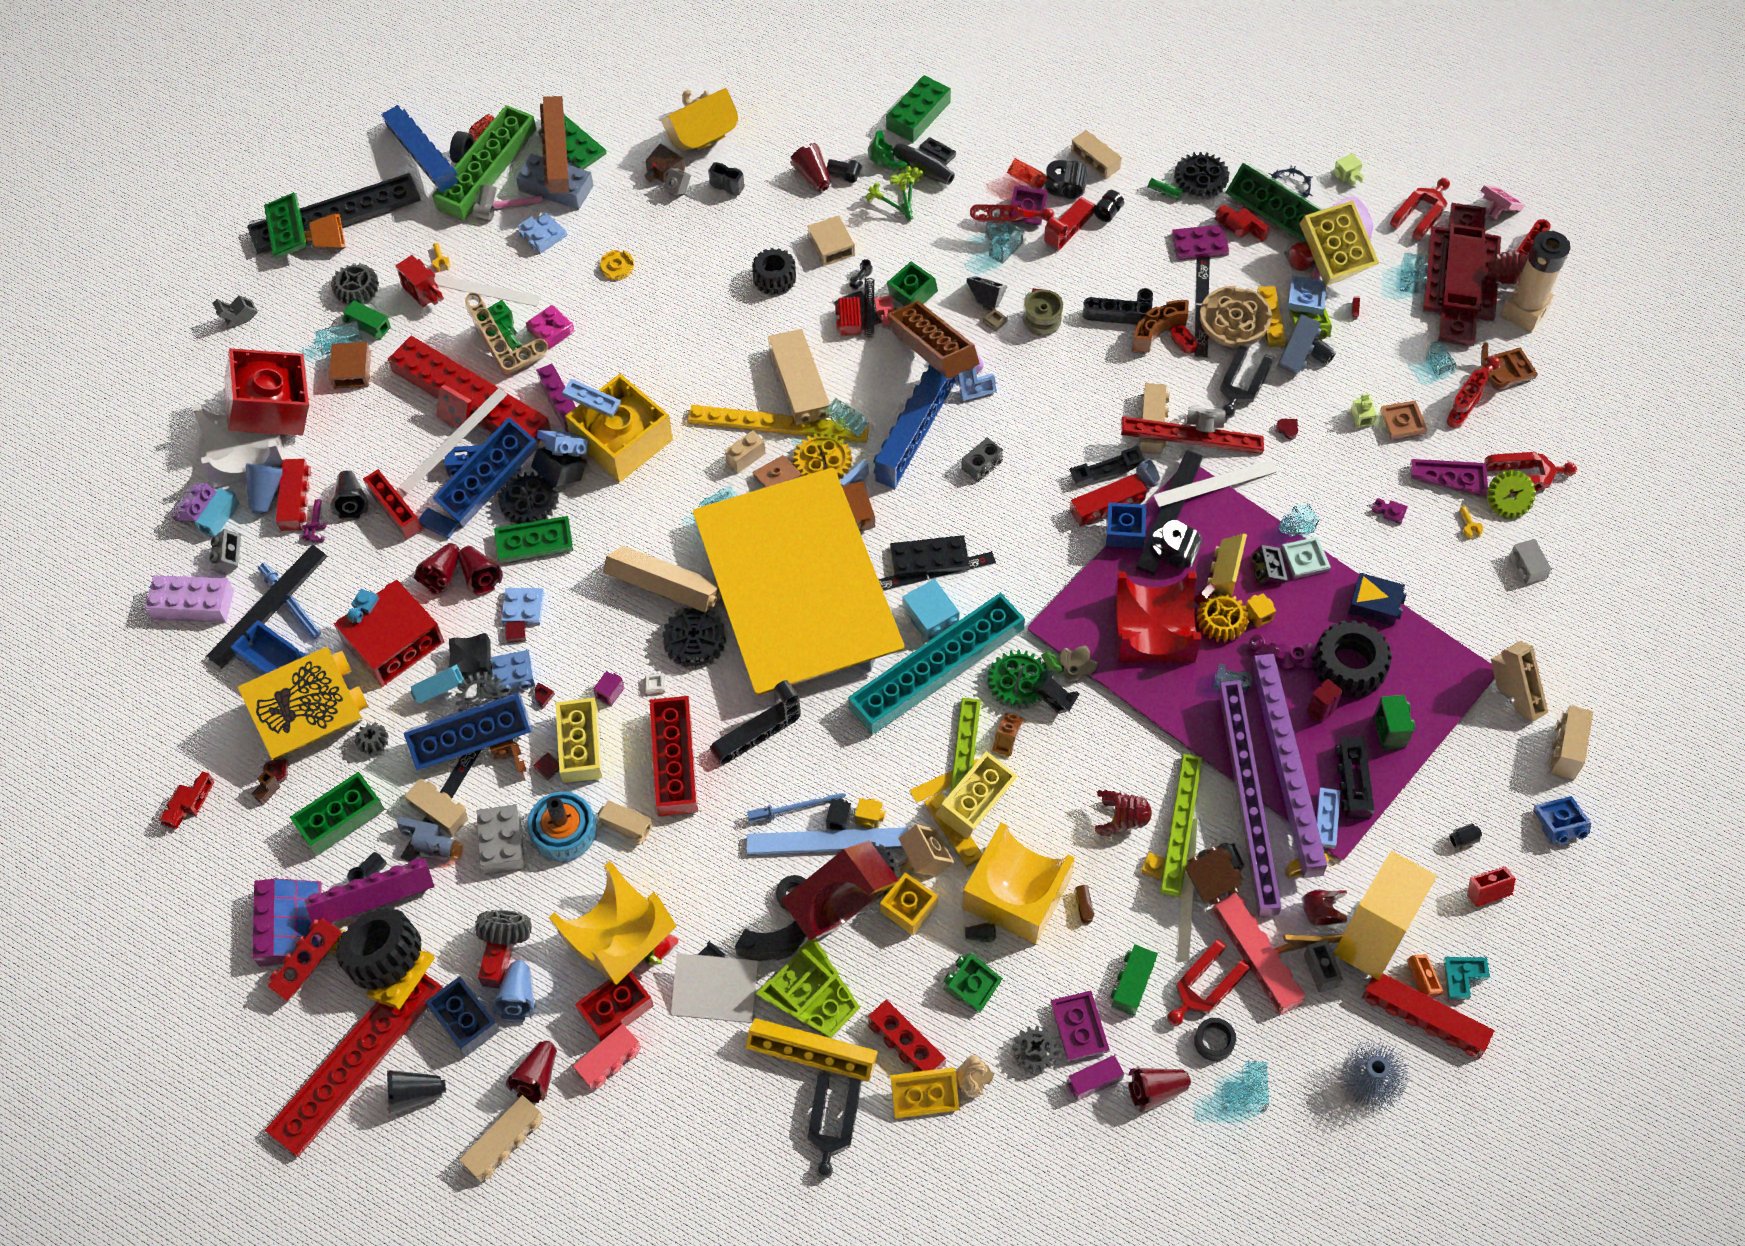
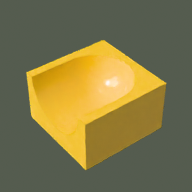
M621 373L598 390L621 400V404L613 418L581 404L565 416L569 432L588 439L587 455L619 483L673 441L669 414Z
M1000 822L963 890L962 909L1037 945L1072 878L1075 857L1067 854L1063 859H1053L1035 853L1012 836L1008 825Z
M1391 850L1361 900L1333 955L1379 980L1437 875Z

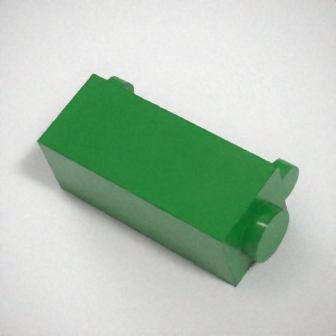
M355 300L343 312V323H348L376 339L381 340L391 328L387 316Z

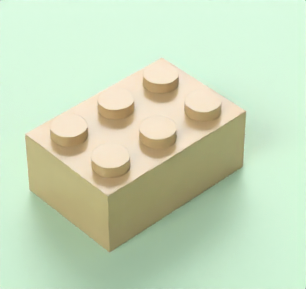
M1569 705L1566 712L1562 711L1560 721L1557 720L1554 728L1557 736L1554 737L1551 749H1554V754H1551L1548 766H1551L1550 774L1575 780L1586 762L1594 711Z

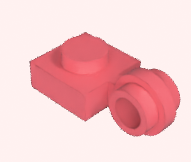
M892 295L874 298L877 315H881L882 325L890 326L887 314L894 311Z

